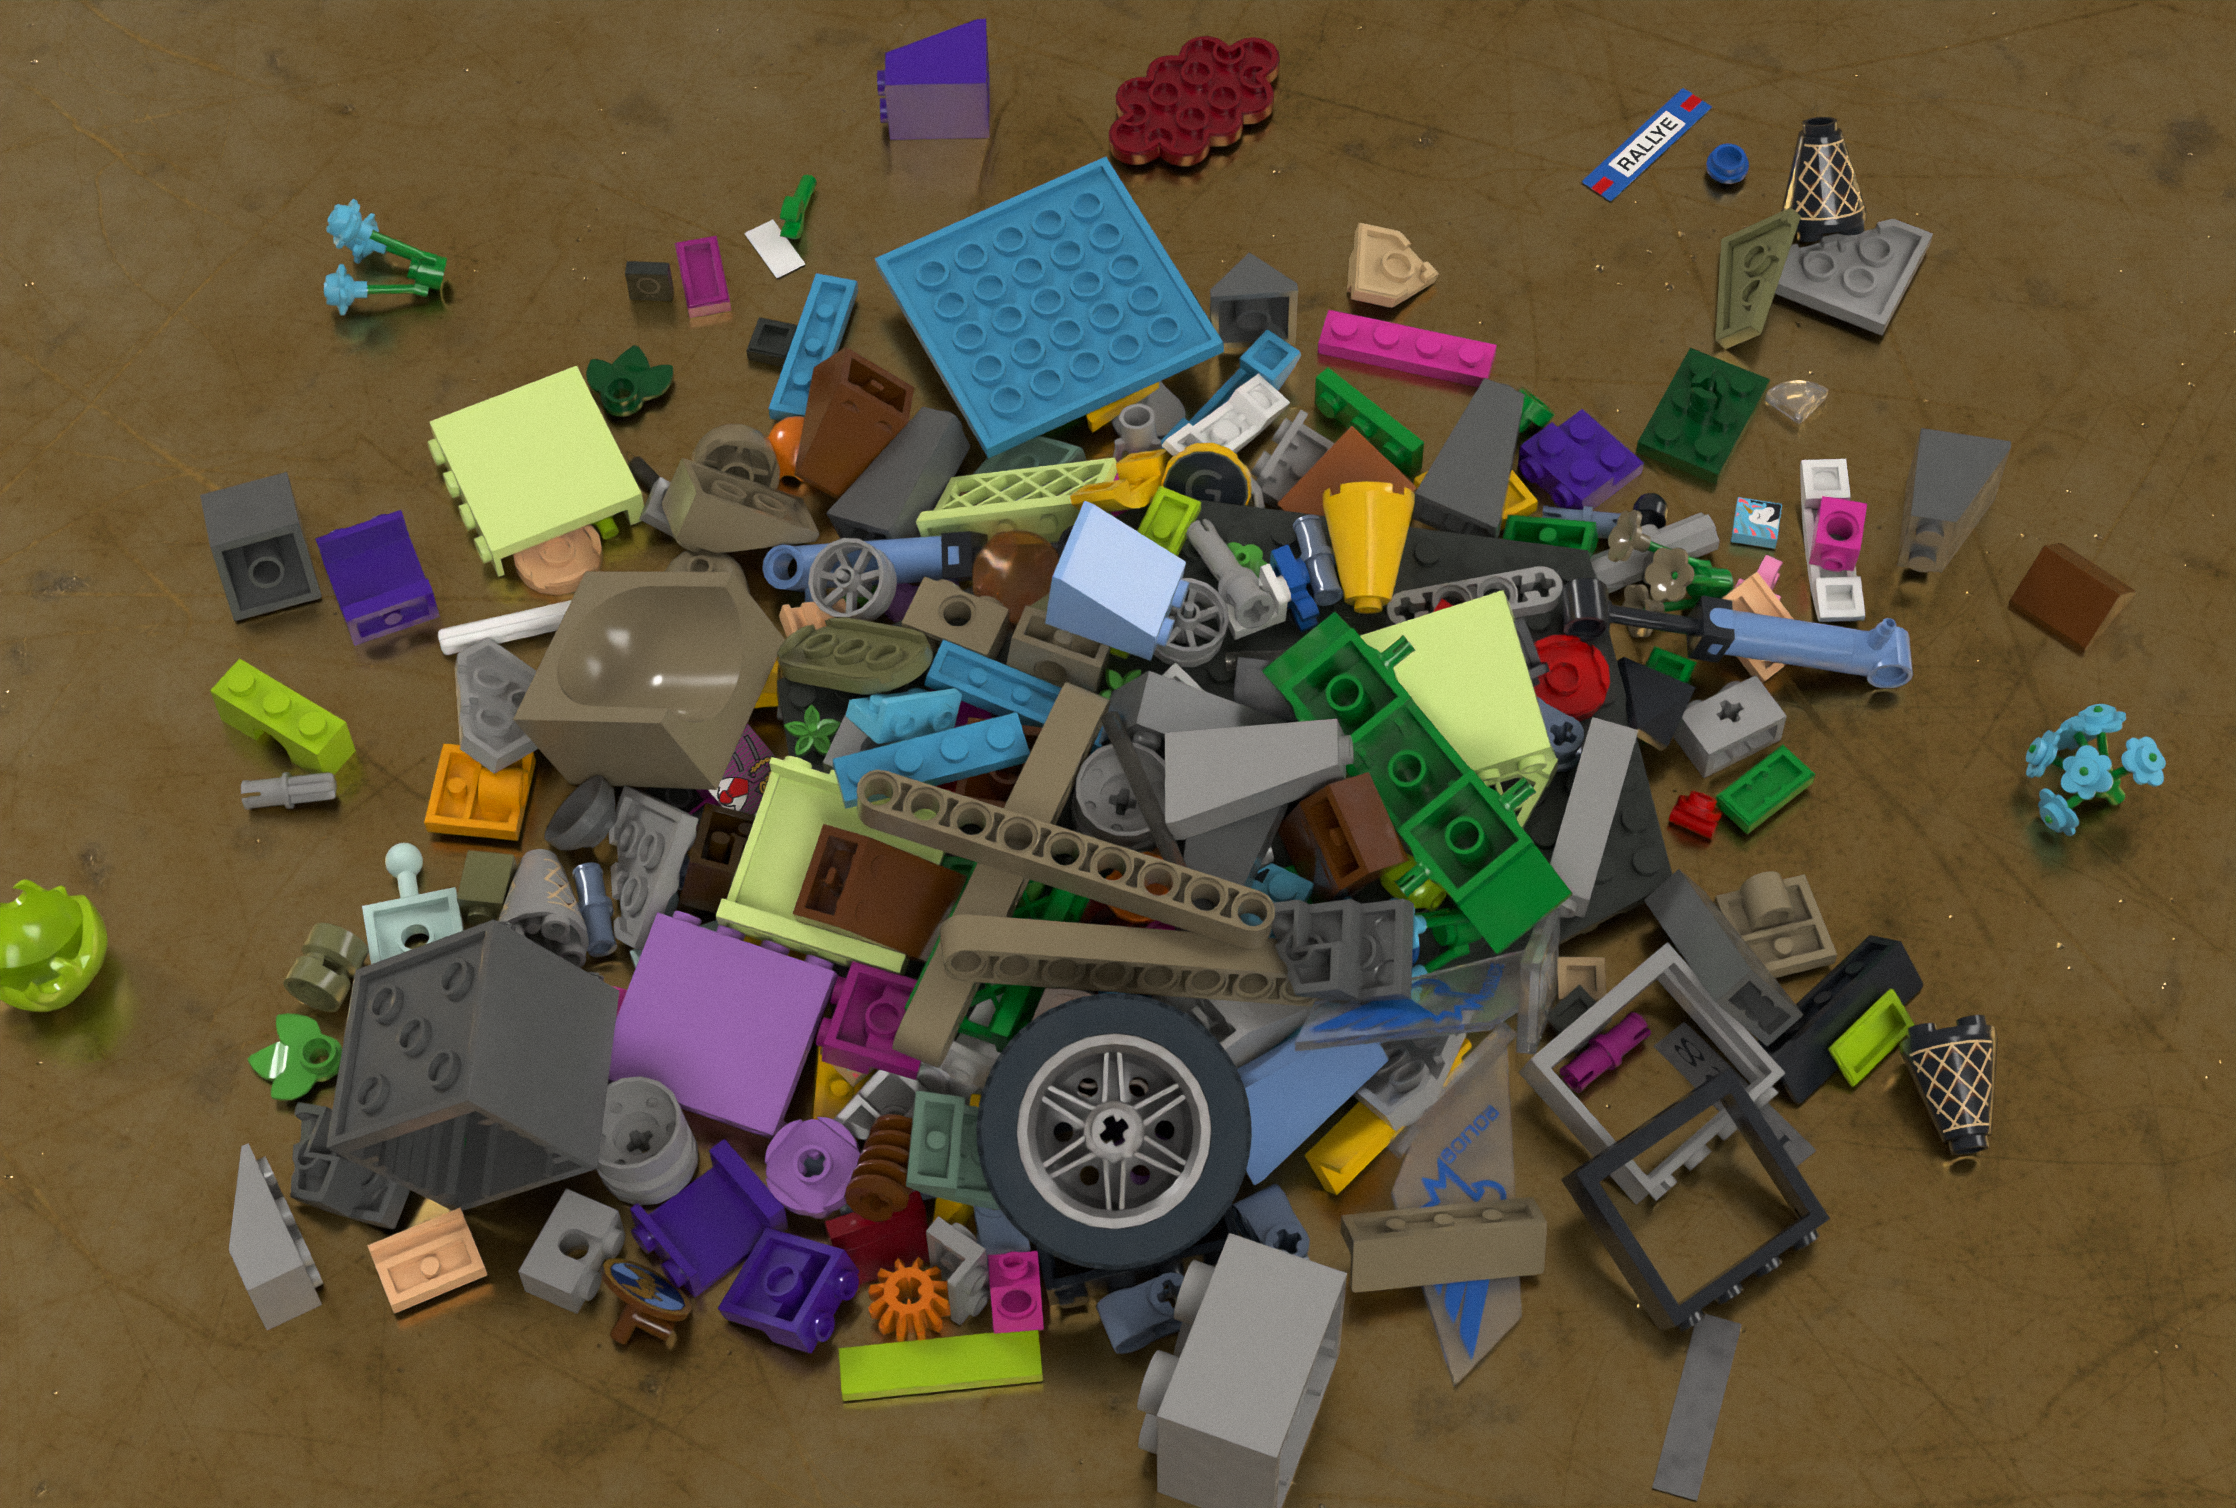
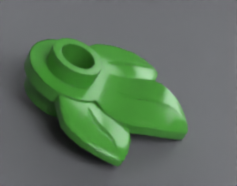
M286 1013L276 1016V1029L280 1041L261 1049L248 1058L250 1066L260 1077L274 1081L271 1088L272 1099L287 1101L304 1096L317 1081H325L334 1077L339 1072L342 1047L336 1039L323 1035L318 1023L314 1019L304 1015ZM319 1056L329 1057L322 1063L313 1064L314 1060Z

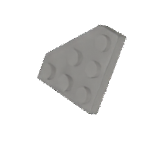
M1889 219L1878 222L1876 228L1866 230L1858 235L1848 236L1836 233L1824 236L1820 243L1799 248L1798 244L1791 245L1775 294L1883 335L1930 246L1933 233L1896 219Z
M486 638L457 654L455 681L460 750L495 774L539 749L513 720L535 676L536 670L490 638Z
M624 785L615 809L617 821L609 830V844L617 846L618 863L615 862L611 866L612 898L620 900L621 917H617L613 921L614 937L632 948L643 951L657 912L665 913L670 897L678 889L680 883L679 872L686 853L694 845L696 825L699 819L641 790Z
M1443 989V991H1452V992H1455V991L1452 990V989H1451V990ZM1437 993L1421 1006L1438 1016L1444 1010L1455 1013L1454 1005L1465 1004L1433 1001L1437 995H1442ZM1448 994L1451 999L1440 998L1443 1000L1465 1002L1463 1001L1465 998L1456 994ZM1460 1008L1461 1014H1471L1469 1012L1462 1010L1464 1008ZM1446 1014L1439 1022L1432 1017L1426 1018L1436 1025L1443 1019L1455 1022L1454 1016ZM1475 1016L1460 1018L1462 1027L1446 1023L1439 1030H1436L1429 1025L1405 1034L1387 1036L1388 1040L1380 1045L1389 1061L1364 1083L1353 1096L1395 1131L1402 1126L1413 1124L1421 1118L1426 1108L1436 1102Z

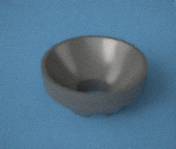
M601 775L593 776L579 785L563 801L552 816L545 831V840L558 850L568 851L580 849L581 847L588 848L591 846L594 848L617 821L614 788Z

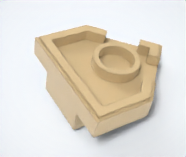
M1364 223L1358 224L1355 230L1354 249L1349 257L1347 292L1351 293V299L1392 308L1435 283L1439 273L1429 262H1423L1410 248L1411 243L1400 231Z

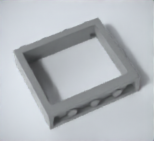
M1668 942L1534 1055L1519 1071V1074L1593 1157L1616 1141L1552 1069L1656 980L1662 984L1751 1083L1745 1090L1758 1110L1778 1094L1772 1085L1785 1074L1781 1067L1744 1026L1715 1003L1694 971ZM1723 1108L1647 1176L1633 1160L1611 1173L1610 1176L1636 1205L1648 1194L1656 1201L1678 1182L1671 1175L1682 1164L1689 1171L1692 1170L1712 1152L1706 1146L1709 1140L1718 1134L1724 1141L1738 1127L1726 1109Z

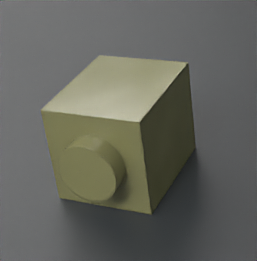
M468 850L457 895V903L464 922L477 926L494 919L496 921L499 920L517 869L514 855Z

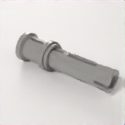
M1203 519L1202 524L1207 531H1205L1199 520L1195 521L1187 529L1186 537L1218 580V591L1225 603L1234 607L1235 618L1242 627L1249 629L1262 626L1274 614L1275 601L1269 593L1260 590L1258 587L1259 580L1255 573L1238 563L1211 521Z

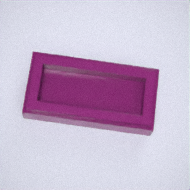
M717 236L675 243L689 318L731 311Z

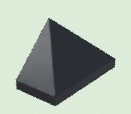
M1622 657L1617 663L1626 694V710L1630 728L1638 730V738L1661 751L1668 747L1696 687L1631 659Z

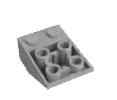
M1151 996L1155 1000L1181 1010L1204 1026L1229 1054L1237 1069L1267 1053L1325 1009L1322 1007Z
M248 1143L241 1146L229 1252L266 1330H269L322 1305L315 1288L324 1283L266 1156L256 1160Z

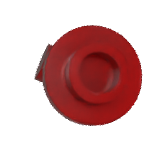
M1691 791L1689 796L1679 795L1668 821L1712 839L1717 830L1722 812L1715 807L1716 799L1702 792Z

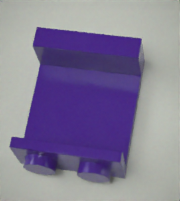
M401 510L390 514H381L369 521L348 528L336 529L327 535L315 538L354 646L440 617L428 578L426 579Z
M725 1139L709 1150L713 1167L682 1189L677 1195L670 1198L649 1215L639 1203L630 1208L635 1225L631 1230V1234L635 1241L647 1254L654 1250L662 1259L663 1263L660 1267L671 1284L677 1289L684 1285L694 1298L745 1261L766 1227L782 1232L788 1228L784 1206L774 1197L766 1185Z

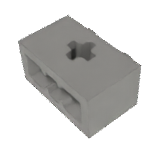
M1755 675L1743 682L1733 681L1727 684L1717 695L1704 701L1695 700L1690 702L1675 730L1674 739L1702 777L1706 778L1780 741L1787 716Z

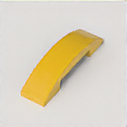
M1165 448L1131 453L1116 463L1119 480L1085 485L1070 495L1071 504L1078 510H1081L1083 502L1087 501L1107 513L1144 507L1152 502L1159 486H1161L1167 463L1173 456Z

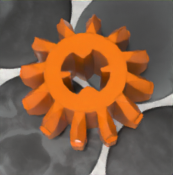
M918 1257L913 1262L912 1267L905 1268L904 1262L897 1258L895 1261L896 1271L894 1273L880 1268L877 1274L880 1284H872L868 1290L869 1299L873 1301L868 1307L869 1314L873 1320H880L878 1323L879 1331L885 1336L896 1330L898 1342L906 1341L909 1333H915L917 1340L926 1339V1328L940 1333L943 1329L941 1317L950 1316L951 1312L949 1300H947L949 1298L947 1281H940L942 1274L937 1265L924 1271V1262ZM909 1297L910 1299H908L907 1304H903L902 1300ZM913 1297L919 1298V1301L911 1304Z

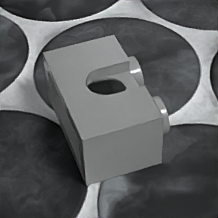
M566 1188L518 1271L525 1291L578 1314L585 1299L588 1301L592 1300L600 1287L602 1279L598 1270L603 1261L609 1258H616L624 1244L625 1232L619 1211ZM582 1249L588 1251L579 1260L568 1256L574 1250Z

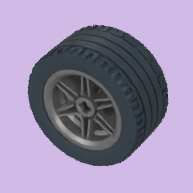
M1104 993L1084 996L1051 1008L1028 1023L1010 1040L996 1059L983 1088L977 1115L976 1140L981 1169L992 1197L1006 1218L1023 1236L1047 1253L1075 1265L1096 1269L1124 1270L1159 1263L1181 1253L1199 1241L1219 1222L1232 1204L1246 1173L1251 1149L1252 1122L1247 1094L1237 1068L1222 1045L1204 1026L1181 1010L1153 998L1122 993ZM1135 1077H1142L1148 1082V1092L1141 1097H1136L1129 1091V1083ZM1092 1078L1097 1082L1098 1091L1093 1097L1087 1098L1079 1093L1078 1085L1082 1079ZM1111 1116L1114 1117L1116 1122L1121 1118L1124 1119L1129 1127L1123 1132L1125 1142L1118 1146H1114L1112 1140L1105 1144L1099 1135L1105 1130L1103 1121ZM1166 1120L1173 1124L1175 1132L1172 1138L1160 1140L1155 1135V1126L1158 1122ZM1060 1122H1067L1073 1128V1136L1067 1142H1060L1054 1136V1128ZM1136 1165H1144L1149 1169L1150 1178L1143 1185L1135 1184L1130 1178V1172ZM1094 1166L1098 1170L1099 1180L1096 1184L1088 1186L1081 1182L1079 1174L1083 1167Z

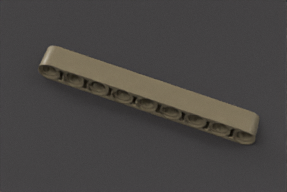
M1068 682L1063 685L1004 809L1056 825L1073 790L1081 766L1088 758L1104 724L1111 703L1110 699ZM1017 838L1011 839L1006 843L1013 850H1023L1030 846L1026 841ZM977 863L952 917L969 914L1012 918L1030 879ZM941 940L900 1023L892 1047L895 1051L936 1068H940L981 984V982L955 980L947 975L944 970Z
M869 771L858 782L857 813L860 820L870 828L1240 948H1258L1266 943L1270 936L1275 916V907L1268 895L1261 891L889 771ZM875 794H883L889 797L890 801L886 804L874 805L867 799ZM920 809H930L936 813V816L929 820H921L915 817L914 813ZM966 824H976L983 831L976 835H967L960 828ZM1017 838L1026 841L1030 846L1023 850H1013L1006 843L1011 839ZM1064 853L1071 855L1076 861L1070 865H1060L1052 858L1057 854ZM1108 868L1115 869L1122 874V877L1113 881L1107 880L1099 872ZM1154 883L1162 884L1169 892L1161 896L1153 895L1145 887ZM1200 898L1208 899L1216 907L1213 910L1203 911L1196 908L1192 902ZM1247 913L1255 914L1263 923L1257 926H1249L1243 923L1239 917Z
M969 914L950 917L940 927L944 970L949 977L959 981L1347 1009L1354 1004L1358 1006L1364 1002L1318 999L1296 995L1287 975V965L1280 959L1275 947L1278 943L1276 938H1268L1266 943L1258 948L1245 949L1188 931Z

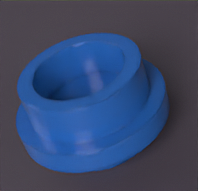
M1727 143L1719 145L1710 153L1707 158L1706 169L1714 180L1720 183L1733 184L1745 178L1749 169V161L1741 147Z

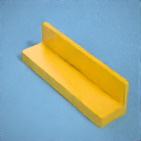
M1464 1039L1441 1091L1466 1067L1461 1057L1472 1047L1469 1039ZM1359 1101L1304 1156L1325 1191L1338 1195L1406 1126H1402L1397 1131L1393 1130Z

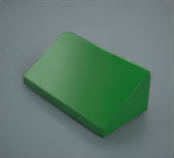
M1508 515L1502 539L1588 550L1591 559L1597 547L1598 533L1596 522Z

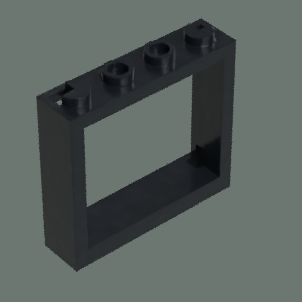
M1731 1068L1712 1076L1561 1179L1659 1331L1678 1326L1682 1332L1695 1325L1705 1317L1701 1310L1713 1300H1716L1721 1305L1744 1290L1740 1283L1743 1279L1753 1272L1759 1278L1778 1267L1782 1263L1778 1256L1791 1246L1795 1251H1798L1820 1237L1816 1228L1830 1219ZM1720 1100L1798 1220L1678 1303L1599 1182Z
M1111 1116L1103 1121L1105 1130L1099 1135L1102 1141L1122 1137L1123 1132L1129 1127L1124 1119L1121 1118L1116 1122L1114 1117ZM1166 1120L1160 1121L1155 1126V1129L1172 1125V1123ZM1067 1122L1058 1123L1053 1131L1055 1138L1060 1142L1069 1141L1074 1132L1072 1126ZM1230 1205L1218 1222L1221 1240L1192 1246L1171 1258L1144 1267L1124 1270L1096 1269L1059 1278L1054 1256L1036 1245L1050 1306L1060 1304L1062 1308L1078 1307L1087 1303L1089 1297L1105 1293L1111 1294L1121 1289L1131 1288L1166 1273H1178L1185 1277L1193 1260L1216 1267L1229 1233L1239 1236L1232 1206Z

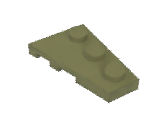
M1791 207L1721 239L1715 341L1725 349L1762 333L1801 218Z

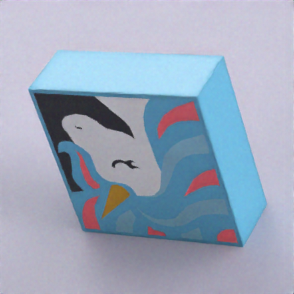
M1738 497L1731 542L1775 549L1782 504Z

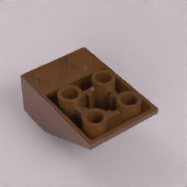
M847 347L815 366L794 475L839 500L909 422L914 387Z
M1369 772L1328 784L1304 799L1282 821L1278 829L1298 875L1314 884L1310 896L1313 904L1342 900L1345 896L1353 894L1409 860Z
M823 824L793 915L798 922L905 954L906 959L926 964L939 938L940 927L948 919L967 880V876L871 837Z

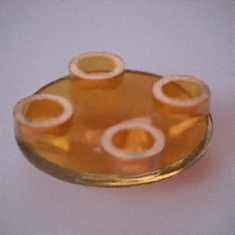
M1018 530L997 533L981 549L975 560L972 574L974 595L979 598L980 596H990L997 599L1004 607L1009 609L1010 622H1019L1026 605L1031 606L1050 593L1052 576L1060 557L1055 548L1046 539L1035 533Z

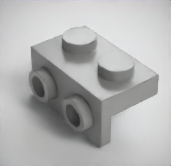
M1300 410L1293 422L1285 417L1271 439L1278 444L1274 453L1271 455L1264 451L1250 472L1257 477L1256 482L1261 487L1264 502L1277 510H1281L1277 503L1334 445L1333 442L1303 424L1308 416V413Z
M938 1216L926 1230L930 1267L932 1268L937 1265L941 1270V1279L947 1281L951 1320L961 1325L969 1315L973 1317L978 1315L987 1304L991 1295L986 1249L977 1244L976 1237L966 1227L959 1223L950 1225Z

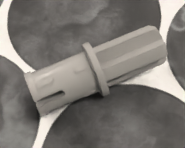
M284 772L280 778L243 780L241 784V794L261 793L259 796L242 798V803L246 810L285 805L287 809H293L297 803L332 800L336 797L337 789L334 775L329 772L292 776L291 773Z

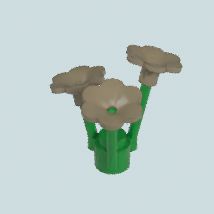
M1634 509L1631 512H1622L1618 518L1617 526L1610 532L1608 538V545L1610 546L1608 559L1610 561L1628 560L1633 549L1642 553L1647 550L1654 553L1653 563L1645 570V580L1651 585L1650 593L1654 600L1649 599L1648 590L1645 585H1628L1624 592L1625 601L1622 604L1623 607L1661 613L1693 609L1701 596L1723 598L1733 590V577L1729 570L1712 567L1711 562L1708 560L1688 556V553L1682 548L1670 549L1651 541L1650 536L1642 533L1640 525L1642 514L1640 511ZM1686 591L1692 596L1691 599L1681 600L1685 596ZM1628 626L1629 633L1634 638L1649 637L1652 633V629Z

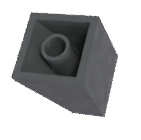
M1921 428L1907 477L1897 566L1912 568L1919 572H1943L1994 502L2011 449V441Z
M287 472L200 495L210 548L234 621L322 598L299 509Z

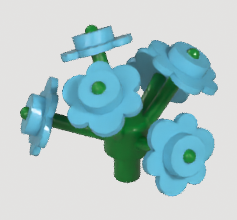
M2107 704L2091 705L2085 710L2080 711L2078 716L2064 721L2056 732L2048 730L2042 738H2036L2030 745L2026 754V762L2029 763L2026 775L2030 778H2039L2043 775L2046 767L2052 764L2066 771L2061 778V786L2066 792L2075 794L2066 801L2061 795H2055L2047 788L2039 792L2041 799L2038 803L2040 816L2050 829L2056 832L2063 831L2068 836L2075 834V827L2079 825V820L2071 809L2084 800L2092 799L2094 796L2105 798L2111 805L2122 803L2125 799V792L2119 785L2121 778L2130 773H2133V779L2139 785L2148 783L2152 787H2157L2163 783L2164 775L2162 769L2165 768L2166 761L2157 748L2156 743L2150 737H2143L2139 740L2137 738L2127 740V751L2121 757L2123 766L2117 769L2112 767V760L2109 758L2106 733L2122 729V722L2126 720L2125 712H2116L2115 707ZM2096 738L2098 751L2093 746H2090L2088 741ZM2067 747L2073 750L2079 747L2075 757L2069 756L2063 759L2056 755L2058 750Z

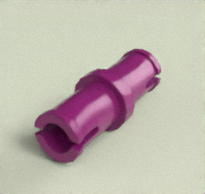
M1631 1011L1606 1034H1597L1589 1040V1047L1560 1069V1074L1565 1076L1562 1079L1576 1093L1582 1092L1588 1084L1605 1070L1616 1069L1622 1064V1057L1651 1035L1650 1029L1646 1028L1648 1024L1639 1014Z

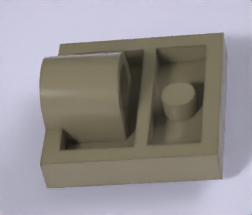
M1763 872L1747 879L1742 884L1740 890L1715 896V905L1774 978L1835 963L1837 957L1836 950L1805 874L1782 880L1778 872Z

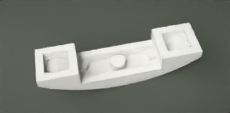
M1258 373L1237 388L1225 404L1194 426L1188 423L1167 438L1162 447L1172 456H1176L1179 452L1184 451L1185 447L1192 444L1215 443L1230 448L1234 453H1237L1270 425L1288 407L1290 402Z
M1846 459L1801 460L1800 481L1804 545L1811 594L1818 621H1864L1865 608L1861 576L1856 575V567L1854 571L1843 570L1833 572L1825 570L1819 565L1809 564L1815 519L1822 496L1849 501L1851 499ZM1829 535L1834 540L1845 541V539L1839 535Z

